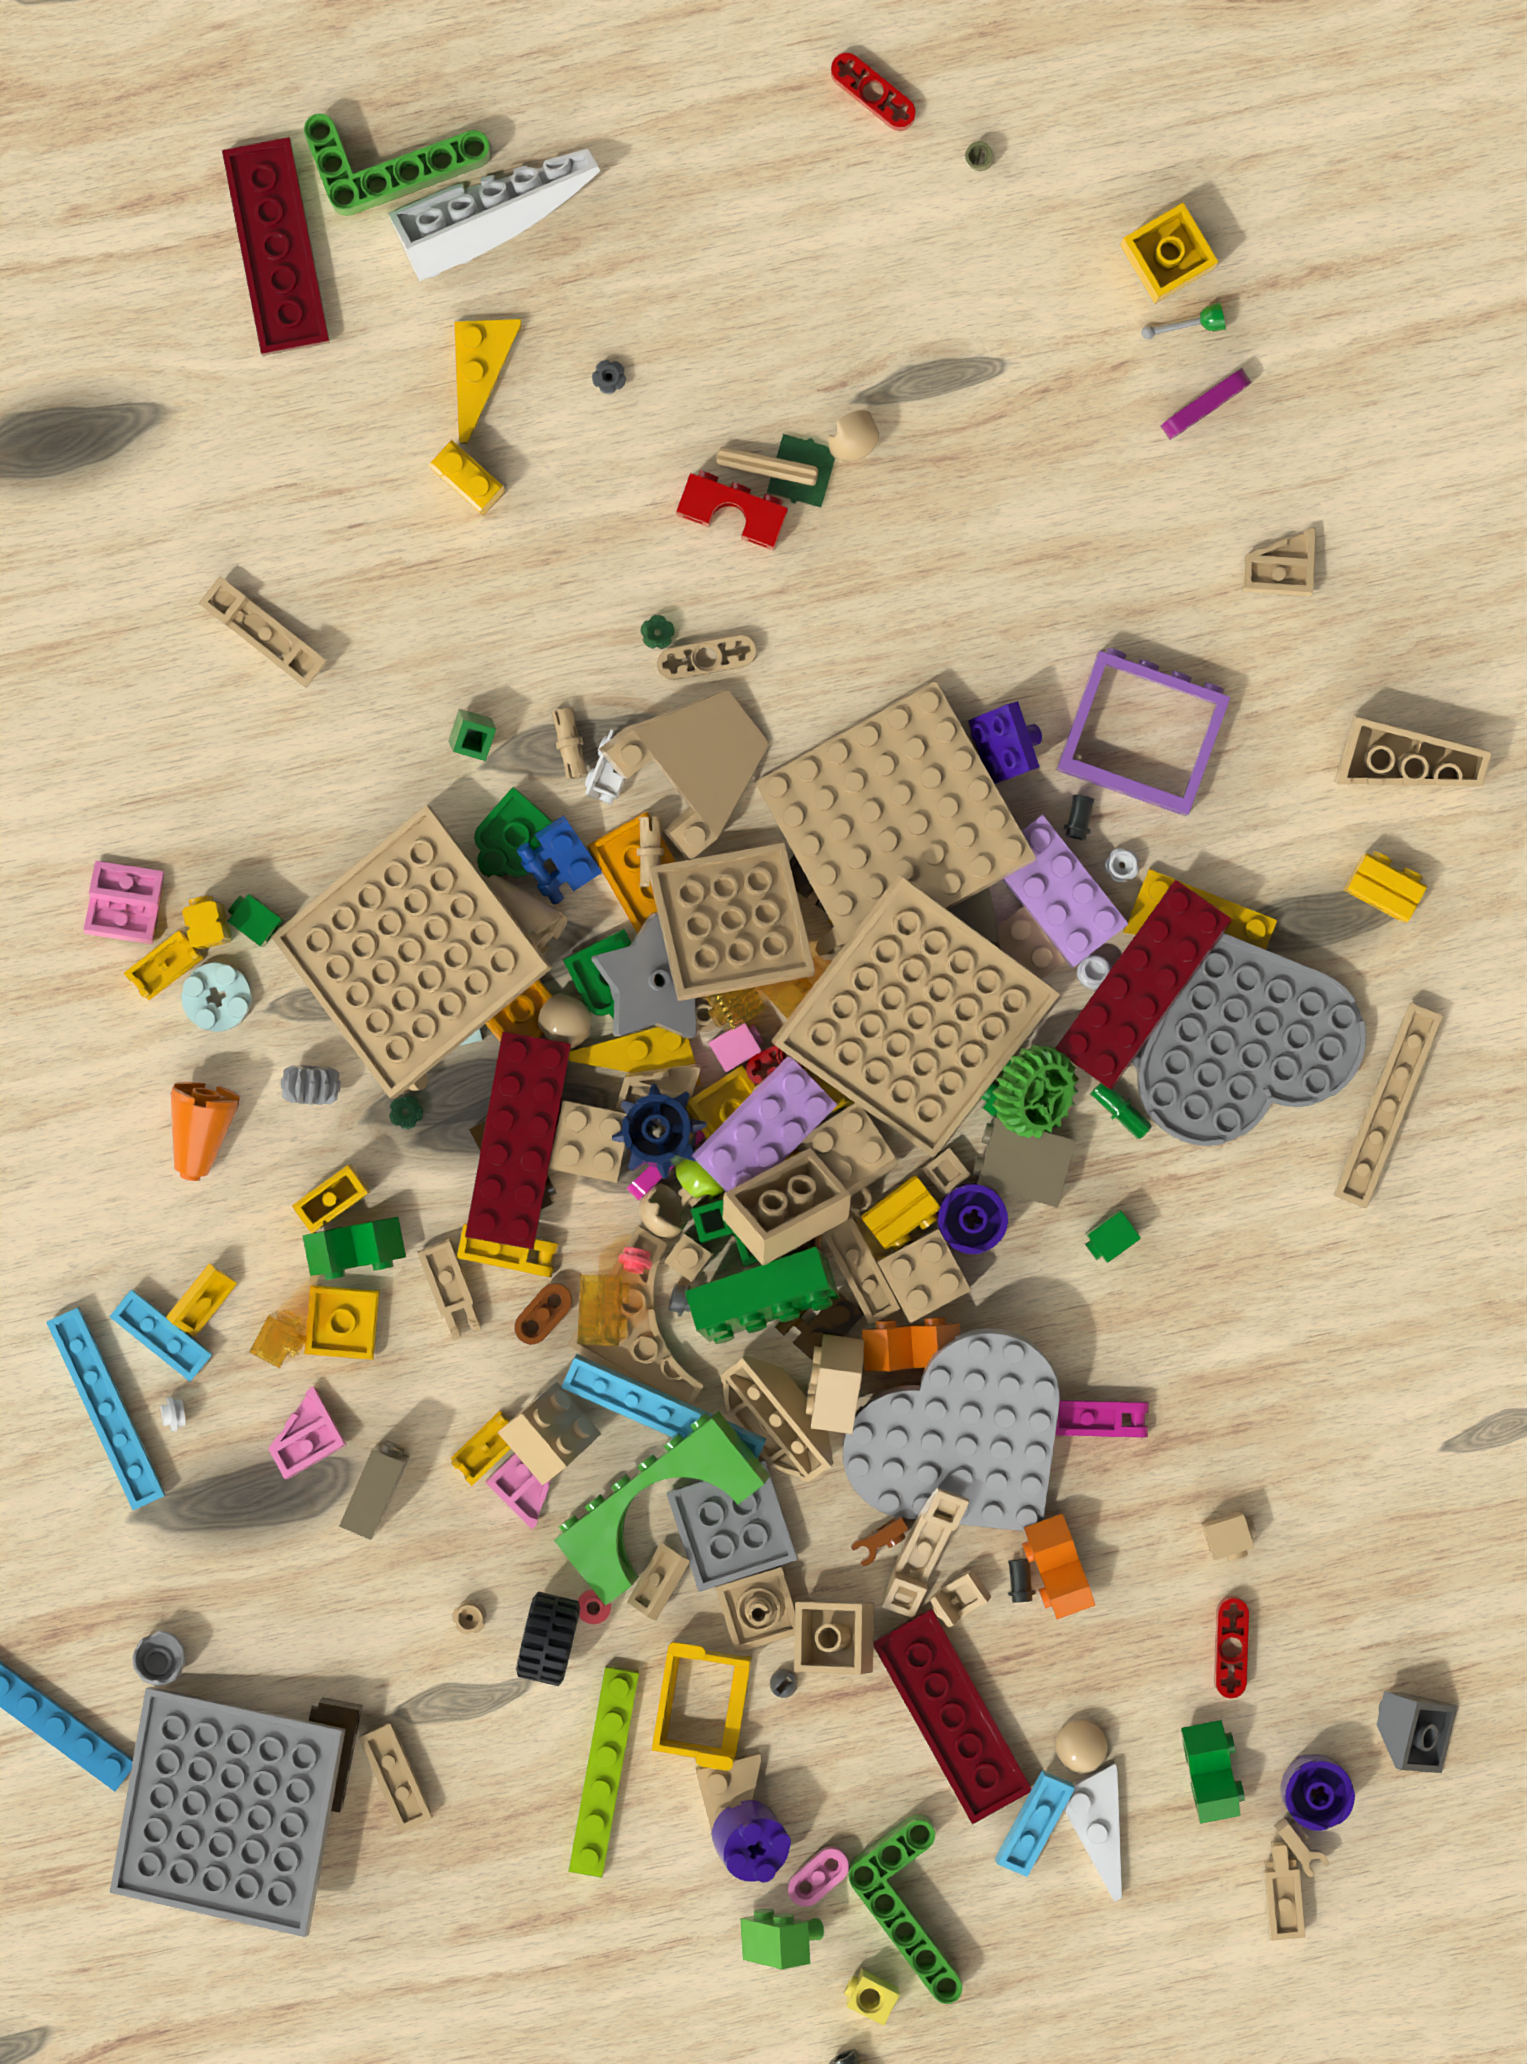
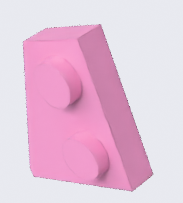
M316 1387L308 1389L305 1394L306 1397L296 1412L291 1414L281 1434L277 1435L268 1448L286 1480L347 1446Z
M514 1452L485 1480V1483L531 1529L536 1526L551 1479L542 1486Z

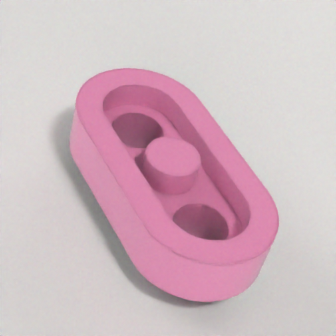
M830 1846L821 1849L789 1880L788 1893L792 1901L804 1907L817 1903L847 1875L849 1864L846 1854L841 1849ZM829 1858H834L837 1860L838 1865L834 1869H828L825 1866V1861ZM803 1881H808L811 1883L812 1888L808 1892H802L799 1889V1884Z

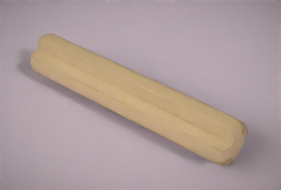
M720 447L717 455V464L723 467L811 486L815 485L818 477V469L815 466L728 447Z

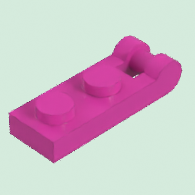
M1059 1400L1055 1435L1148 1437V1426H1145V1413H1149V1402ZM1122 1413H1131V1425L1122 1426Z

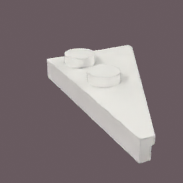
M1112 1762L1074 1783L1075 1789L1064 1810L1115 1902L1122 1898L1118 1771L1115 1763Z

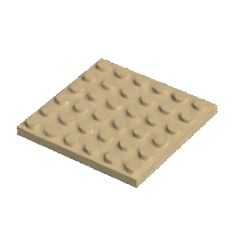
M937 681L755 782L844 945L899 874L948 910L1037 860Z
M425 805L271 936L390 1099H396L552 969L432 807Z
M899 874L771 1041L775 1046L934 1158L999 1075L1003 1066L1009 1062L1011 1056L1016 1053L1057 1000L1060 993Z

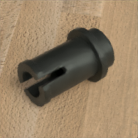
M1073 795L1068 824L1064 825L1066 830L1065 836L1086 840L1087 834L1091 833V829L1088 826L1095 799L1083 795Z
M1027 1559L1008 1560L1011 1591L1008 1592V1596H1012L1013 1603L1033 1601L1032 1595L1036 1594V1592L1032 1590L1030 1563Z

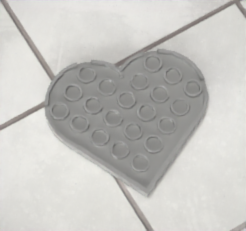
M1224 933L1145 1043L1137 1069L1139 1095L1151 1119L1169 1135L1195 1145L1213 1146L1225 1144V1142L1234 1140L1251 1131L1264 1117L1271 1102L1289 1107L1310 1106L1336 1095L1346 1087L1356 1074L1364 1055L1366 1045L1365 1023L1362 1020L1353 996L1342 984L1332 977Z
M994 1328L976 1329L956 1336L955 1340L945 1345L941 1350L938 1349L933 1354L925 1367L920 1385H905L884 1390L856 1411L852 1434L845 1433L843 1441V1463L849 1482L857 1494L870 1506L895 1517L901 1516L907 1519H917L925 1503L938 1487L969 1499V1504L959 1523L961 1525L1024 1531V1527L1043 1521L1060 1399L1058 1379L1053 1365L1037 1348L1036 1344L1024 1336L1008 1330Z

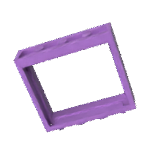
M1107 648L1106 652L1099 651L1093 663L1056 771L1183 816L1189 815L1230 697L1223 694L1225 689L1220 686L1205 682L1204 687L1190 683L1192 677L1186 674L1172 671L1170 676L1159 672V665L1140 659L1137 664L1125 660L1127 654L1112 648ZM1105 665L1215 704L1183 798L1072 759Z

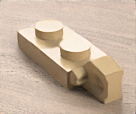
M1272 1841V1861H1264L1265 1869L1263 1870L1270 1940L1305 1938L1300 1869L1297 1866L1296 1858L1288 1859L1285 1841Z

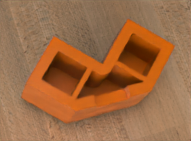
M945 1317L924 1318L925 1324L898 1326L896 1320L876 1321V1328L862 1329V1339L865 1340L863 1353L865 1371H895L909 1368H925L938 1349L941 1350L945 1345L955 1340L956 1336L960 1335V1323H945Z
M1063 1514L1024 1527L1028 1541L1023 1542L1022 1546L1028 1562H1036L1044 1587L1038 1590L1045 1609L1052 1607L1056 1619H1060L1096 1606Z

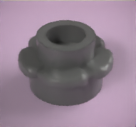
M603 360L596 365V371L592 374L593 384L599 387L602 393H615L616 390L622 389L626 383L624 367L617 361L609 362V360ZM609 373L613 376L611 380L606 379V375Z
M688 1283L685 1286L675 1284L672 1290L668 1310L678 1313V1317L682 1316L683 1311L690 1312L685 1291L690 1288Z

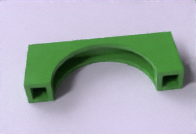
M719 1411L711 1417L707 1413L701 1415L690 1425L693 1431L683 1438L678 1433L663 1446L667 1451L658 1458L654 1454L648 1456L637 1466L640 1472L631 1479L625 1474L611 1486L614 1492L604 1499L601 1494L585 1506V1509L588 1511L579 1519L574 1514L558 1527L561 1533L554 1542L605 1606L630 1588L639 1577L626 1553L624 1523L628 1508L640 1491L664 1479L676 1477L694 1478L720 1488L739 1504L762 1487L770 1478V1474Z

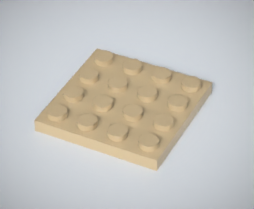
M785 843L649 867L648 873L678 1001L814 976V963Z

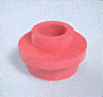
M625 1247L623 1254L618 1257V1262L624 1265L623 1270L635 1274H643L644 1269H652L653 1262L650 1261L651 1253L639 1248Z
M593 1589L585 1591L579 1597V1617L584 1622L599 1624L607 1619L611 1611V1602L605 1606ZM591 1601L597 1602L600 1605L599 1612H589L587 1604Z

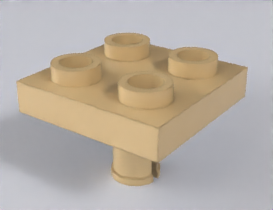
M782 1565L715 1587L735 1653L795 1636V1608Z

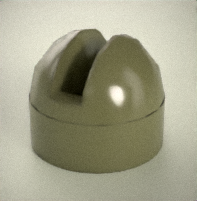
M977 141L969 145L965 153V159L973 170L985 171L994 162V152L987 143ZM985 150L983 163L978 165L981 151Z

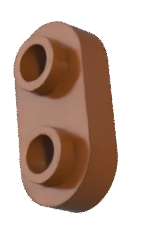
M551 1283L541 1289L515 1321L514 1329L520 1341L525 1344L534 1345L542 1342L571 1308L572 1295L568 1288L559 1283ZM552 1294H558L561 1297V1304L557 1307L549 1304L548 1299ZM530 1320H535L539 1324V1329L535 1333H531L526 1329V1323Z

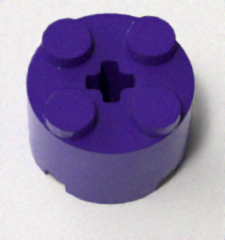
M976 1183L959 1185L947 1193L939 1204L940 1208L937 1211L939 1231L946 1242L960 1252L979 1254L988 1251L996 1246L1006 1233L1008 1213L1005 1204L999 1195L988 1187ZM972 1209H977L976 1214L981 1217V1222L974 1223L973 1227L969 1228L968 1222L963 1219L964 1214H970Z
M1319 1754L1299 1756L1289 1765L1281 1780L1282 1802L1296 1822L1305 1828L1315 1831L1327 1830L1345 1821L1353 1809L1355 1793L1352 1782L1344 1769L1335 1760ZM1321 1786L1325 1793L1323 1795L1317 1794L1314 1799L1310 1793L1311 1790Z
M756 1800L740 1801V1805L732 1809L730 1806L727 1807L716 1818L711 1832L714 1848L728 1871L737 1879L748 1882H769L784 1865L789 1854L791 1839L776 1815L766 1804Z

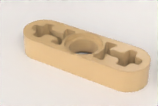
M736 635L669 648L659 655L657 668L662 677L671 681L742 668L754 661L756 647L749 637ZM737 642H742L744 647H750L751 652L745 654V660L739 661L736 655L728 656L729 664L721 665L722 653L718 645L726 644L725 651L736 649ZM703 648H710L717 655L716 663L709 668L700 666L696 660L697 653ZM692 651L691 662L695 668L694 671L688 672V664L679 666L677 668L678 673L671 674L670 669L663 668V663L668 662L669 655H674L676 660L687 659L684 652Z

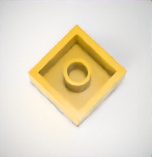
M1184 202L1123 237L1120 244L1154 304L1213 271L1219 263Z

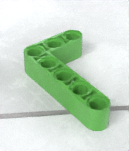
M314 114L307 119L304 125V133L329 201L334 210L343 216L360 213L481 168L489 162L492 154L486 135L480 131L472 130L353 174L332 119L325 114ZM320 125L330 128L329 135L323 140H317L312 137L314 129ZM472 142H479L484 145V151L481 155L472 157L466 154L467 146ZM440 154H447L452 158L451 164L444 169L436 168L433 165L434 159ZM335 157L342 160V166L338 171L331 173L324 169L325 163L330 158ZM407 166H415L419 169V175L412 181H406L401 178L403 169ZM375 178H382L387 181L386 188L380 193H374L369 190V184ZM343 190H350L354 193V199L348 205H341L336 201L337 195Z
M914 1814L853 1858L849 1864L848 1877L852 1888L933 1997L940 2003L951 2004L961 1996V1977L889 1880L892 1875L929 1849L934 1843L935 1830L932 1821L925 1815ZM916 1825H924L929 1830L928 1835L922 1840H915L909 1834L910 1830ZM890 1845L897 1846L901 1850L900 1856L893 1861L886 1860L882 1856L884 1848ZM861 1866L869 1867L873 1871L872 1877L867 1881L857 1880L854 1876L857 1868ZM881 1894H888L894 1899L891 1907L887 1909L878 1908L874 1902ZM902 1922H909L915 1927L913 1933L906 1937L898 1935L895 1929ZM922 1950H930L935 1954V1958L929 1964H921L916 1960L917 1954ZM943 1978H951L956 1984L951 1991L943 1992L937 1988L938 1982Z

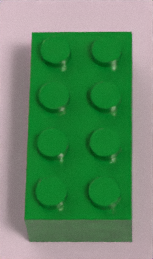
M817 1247L685 1291L696 1331L709 1342L714 1341L715 1344L731 1341L735 1338V1333L747 1330L748 1333L761 1331L767 1328L768 1322L780 1319V1322L796 1319L800 1316V1311L812 1308L813 1311L826 1309L833 1305V1300L840 1298L829 1261Z

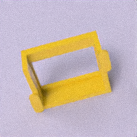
M679 1642L670 1643L667 1650L651 1751L696 1758L697 1765L701 1767L724 1771L731 1770L737 1754L752 1656L705 1650L702 1646ZM680 1657L734 1666L721 1748L667 1739Z

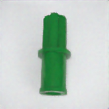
M1099 1083L1091 1091L1090 1095L1112 1114L1110 1118L1112 1120L1116 1118L1134 1137L1141 1139L1150 1131L1151 1123L1130 1104L1132 1101L1130 1098L1126 1100L1114 1088L1110 1090L1102 1083Z

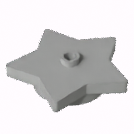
M658 912L651 913L630 946L592 956L593 963L609 984L614 1000L613 1035L622 1036L654 1024L684 1038L696 1037L695 998L682 1001L677 1000ZM654 977H656L657 985L654 983Z

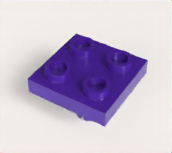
M1018 701L968 720L971 736L976 744L980 759L994 784L1040 768L1033 746L1041 744L1042 732L1036 724L1026 726Z

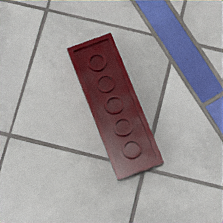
M290 137L222 150L261 355L266 356L330 343Z
M1175 879L1055 1049L1065 1054L1071 1062L1107 1088L1113 1090L1233 919Z
M502 1031L465 1233L466 1238L534 1250L571 1044Z
M932 1608L873 1640L874 1649L972 1825L1031 1792L1030 1784Z

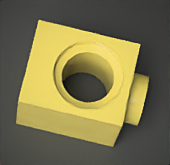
M861 1969L858 1977L851 1976L843 1993L848 1996L846 1999L848 2008L883 2026L900 1996L899 1987ZM865 1989H875L880 1994L879 1998L873 2003L864 2002L860 1995Z

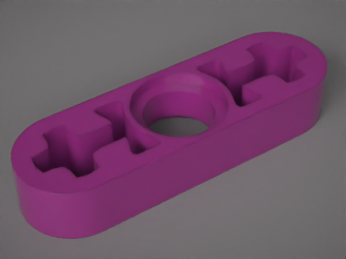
M1242 368L1170 417L1160 427L1169 440H1172L1243 391L1252 381Z

